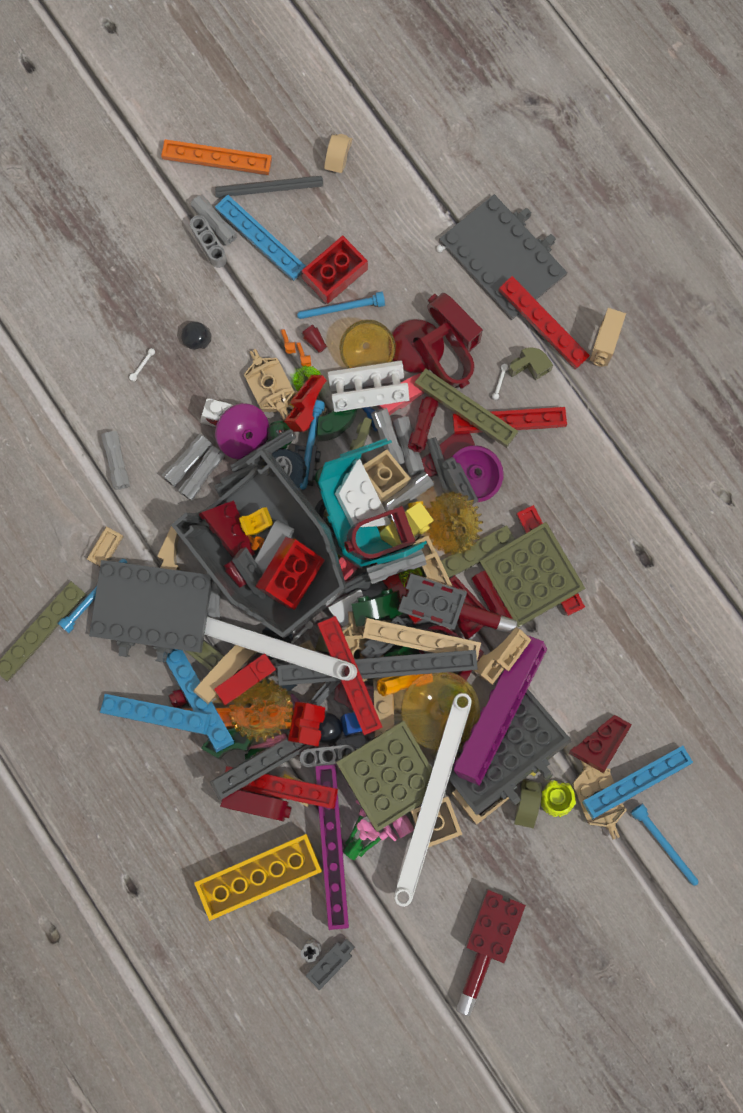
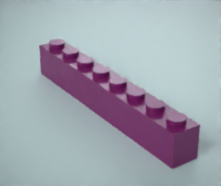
M528 636L531 641L509 671L504 669L503 673L499 675L498 683L495 689L490 692L487 705L481 710V717L478 723L474 724L472 734L469 740L465 742L460 758H457L455 761L454 771L459 778L480 786L547 651L544 641Z
M335 764L315 766L317 784L338 788ZM337 793L335 809L319 806L328 930L349 928L339 797Z

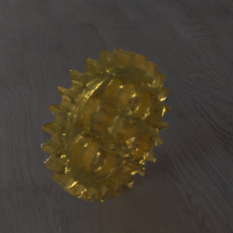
M449 492L448 494L443 493L441 496H436V501L430 502L432 507L426 508L434 520L428 525L430 529L425 532L430 533L429 538L434 540L432 545H439L438 551L444 550L445 554L451 552L452 555L464 553V550H470V546L476 545L475 540L480 539L477 532L483 531L478 527L479 524L483 523V521L478 520L482 513H476L479 507H473L474 500L467 501L468 495L462 496L461 493ZM457 507L460 509V515L457 514ZM441 513L444 515L443 520L440 517ZM462 526L466 529L465 534L462 531ZM446 531L449 533V539L446 537Z
M264 679L262 683L258 682L239 695L238 698L232 700L234 705H229L232 711L229 713V716L233 718L231 723L236 725L234 727L236 732L240 731L242 737L247 734L248 740H251L254 736L256 742L259 741L260 737H263L266 742L269 735L274 739L275 732L281 735L280 729H287L285 722H291L289 716L293 715V711L290 709L293 707V703L289 702L292 699L290 695H287L286 688L282 689V686H279V684L275 686L274 680L268 684L267 680ZM267 695L271 696L268 700H262ZM248 703L253 704L250 708H244ZM278 712L275 717H270L271 713ZM254 720H260L257 725H251Z

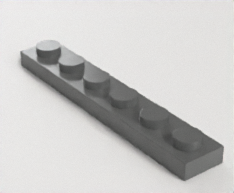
M288 736L211 780L210 784L218 800H222L304 750L309 749L312 745L288 741Z

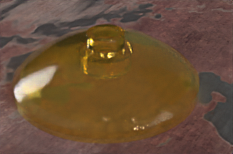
M369 319L360 320L350 325L343 333L339 344L341 359L348 369L392 362L396 349L395 340L390 330L384 324ZM364 343L370 344L368 348H363Z

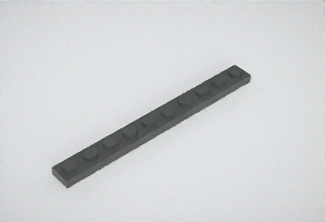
M476 650L354 659L362 679L478 670ZM296 664L277 666L279 686L341 681V679Z

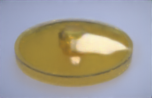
M452 672L423 674L415 679L405 691L401 703V718L405 721L416 742L421 746L432 750H439L454 698L460 693H465L471 698V707L459 746L470 738L474 724L479 721L480 704L473 687L461 676ZM460 697L457 700V705L464 708L468 705V700L465 697Z

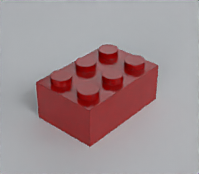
M342 235L301 270L302 279L326 304H329L368 270V261Z
M285 537L257 583L256 588L284 607L295 610L325 559L296 539Z

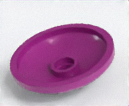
M241 403L231 406L220 416L215 430L217 445L227 456L240 460L266 444L269 422L264 412L252 404Z
M472 445L460 449L453 455L456 463H460L479 500L478 502L492 498L499 491L503 483L504 471L501 461L494 452L482 446ZM476 468L481 470V474L476 473Z

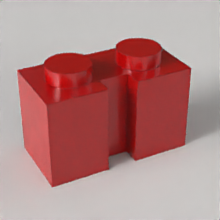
M295 702L288 741L319 746L321 739L319 725L325 719L326 707Z

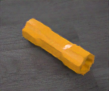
M433 673L382 678L377 681V691L385 697L395 694L399 690L428 684L433 681Z

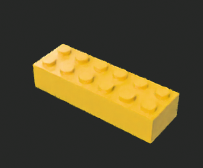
M305 834L199 880L194 884L208 919L211 921L322 872V868L308 834Z

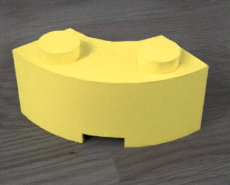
M421 502L405 512L414 537L418 533L422 535L430 529L428 525L434 521ZM394 522L380 532L381 539L392 547L401 544Z

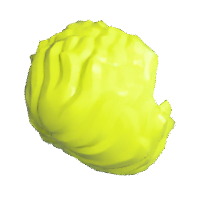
M551 780L542 791L541 807L550 816L562 817L567 815L576 804L575 793L569 783H558L555 780Z

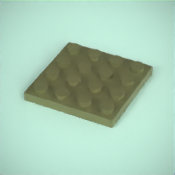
M547 522L480 560L513 620L517 621L518 628L586 589Z
M403 720L335 762L376 832L423 803L433 770Z

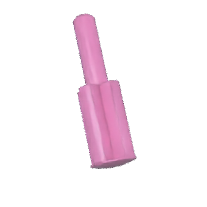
M283 733L267 738V742L250 746L249 749L270 747L286 738L287 735Z

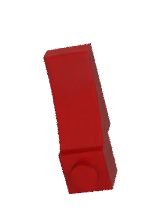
M311 375L290 401L294 408L284 422L294 432H304L310 427V423L314 419L312 414L317 396L327 381L323 375Z
M264 653L213 690L225 706L276 669Z

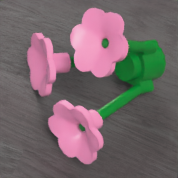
M361 807L360 816L345 842L346 847L343 849V852L350 859L356 860L358 856L362 857L366 851L380 840L391 837L393 841H396L398 837L389 825L384 827L381 833L379 831L376 832L372 824L363 819L366 817V814ZM357 830H359V839L353 840ZM367 838L372 840L371 843H369L366 847L363 848V844L361 843L363 840H366Z

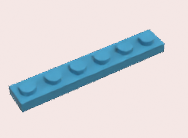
M229 195L215 206L218 213L291 280L294 281L302 274L301 270L306 266Z
M173 649L167 655L166 664L191 709L194 712L211 715L206 735L217 753L234 744V740L213 703L207 704L193 692L201 682L183 650Z
M109 694L104 695L100 713L204 735L207 734L211 715Z
M681 746L585 799L582 803L593 820L686 768L693 761L684 746Z

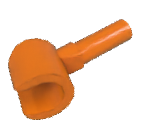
M282 329L281 333L286 353H296L295 342H289L285 329Z
M297 343L296 346L300 353L301 365L303 367L311 366V356H305L301 343Z
M248 535L252 543V550L262 547L265 541L262 537L257 536L253 538L251 535Z

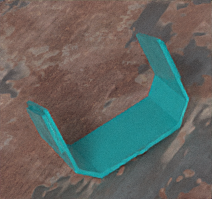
M387 438L340 454V458L326 462L318 482L329 515L327 516L328 521L332 524L343 555L361 567L376 562L379 565L407 557L424 548V545L427 544L426 541L419 542L370 560L359 559L351 552L348 553L345 549L344 542L351 525L335 492L342 484L346 473H349L353 467L352 462L355 459H360L362 453L392 443V440L388 441ZM377 526L360 527L356 533L357 546L364 553L375 554L392 547L381 539Z

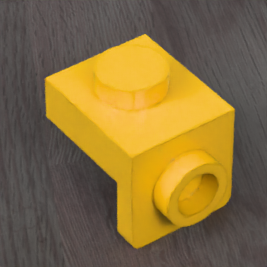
M267 507L239 518L241 528L246 535H256L274 524Z

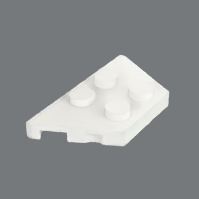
M355 459L352 462L353 467L349 473H346L342 484L335 492L351 527L360 521L386 512L360 459ZM388 516L363 524L361 527L386 526L391 524Z

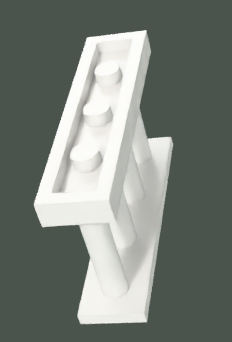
M402 361L328 372L330 391H337L336 394H332L334 412L410 401L408 383H400V381L404 380ZM393 382V385H388V386H382V385H381V384H383V383ZM374 385V388L363 389L364 386ZM344 389H356L355 391L344 392Z

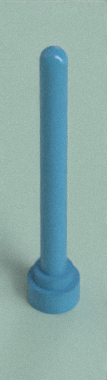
M383 291L376 292V295H372L370 298L300 311L297 313V317L303 319L369 305L383 307L386 306Z
M319 400L315 402L312 414L314 419L310 423L304 456L307 474L304 482L300 484L302 490L306 489L308 484L318 417L325 408V403Z
M121 559L119 562L127 563V560ZM97 586L69 617L66 616L58 622L68 633L74 629V622L95 600Z
M642 803L630 812L631 815L644 823L693 886L698 885L699 881L648 817V809Z

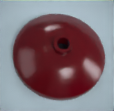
M419 319L408 320L397 326L389 339V353L393 362L402 361L403 370L409 373L418 374L422 373L425 369L430 370L413 341L421 339L437 328L433 324ZM443 337L429 345L439 362L444 353Z

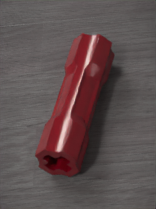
M432 397L422 399L419 407V415L414 431L411 433L408 442V448L414 452L421 453V451L425 450L428 432L438 408V401Z
M486 570L474 575L471 580L490 612L513 619L496 592Z

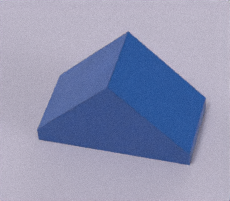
M355 712L344 714L340 717L344 736L363 732Z

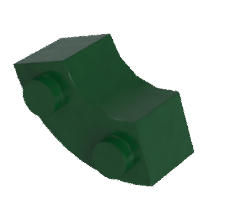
M357 409L338 412L333 410L332 413L326 416L318 417V441L335 439L350 428L356 417Z
M392 588L381 590V593L376 596L369 597L364 595L357 597V600L351 604L356 627L364 626L366 618L380 621V619L387 616L391 619L403 614L397 610L401 598L399 590L393 591Z
M242 728L227 729L234 740V744L216 753L208 739L201 749L221 760L226 753L232 750L247 752L257 734Z

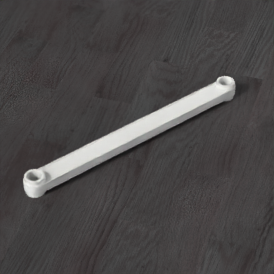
M207 616L205 635L262 654L265 653L268 656L341 680L350 681L357 675V668L350 662ZM348 666L350 669V673L346 677L344 674V670Z
M465 693L455 696L395 891L394 899L399 906H408L414 896L471 707V698ZM460 697H465L468 700V705L464 708L457 705V700ZM402 891L409 894V900L405 903L400 902L398 899V894Z

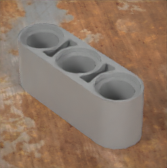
M200 215L194 216L190 221L193 235L210 263L216 268L223 267L227 261L224 248L206 219ZM203 225L202 228L196 229V226ZM206 240H213L209 244L204 243ZM217 254L222 255L218 259L213 258Z
M276 520L255 559L263 573L285 537L291 538L294 532L292 527L279 520Z
M340 745L306 749L300 754V762L305 767L333 765L345 756V751L348 748L354 751L357 747L355 745ZM329 750L333 753V759L331 761H329L326 758V754ZM310 752L314 755V761L312 763H310L307 759V756Z

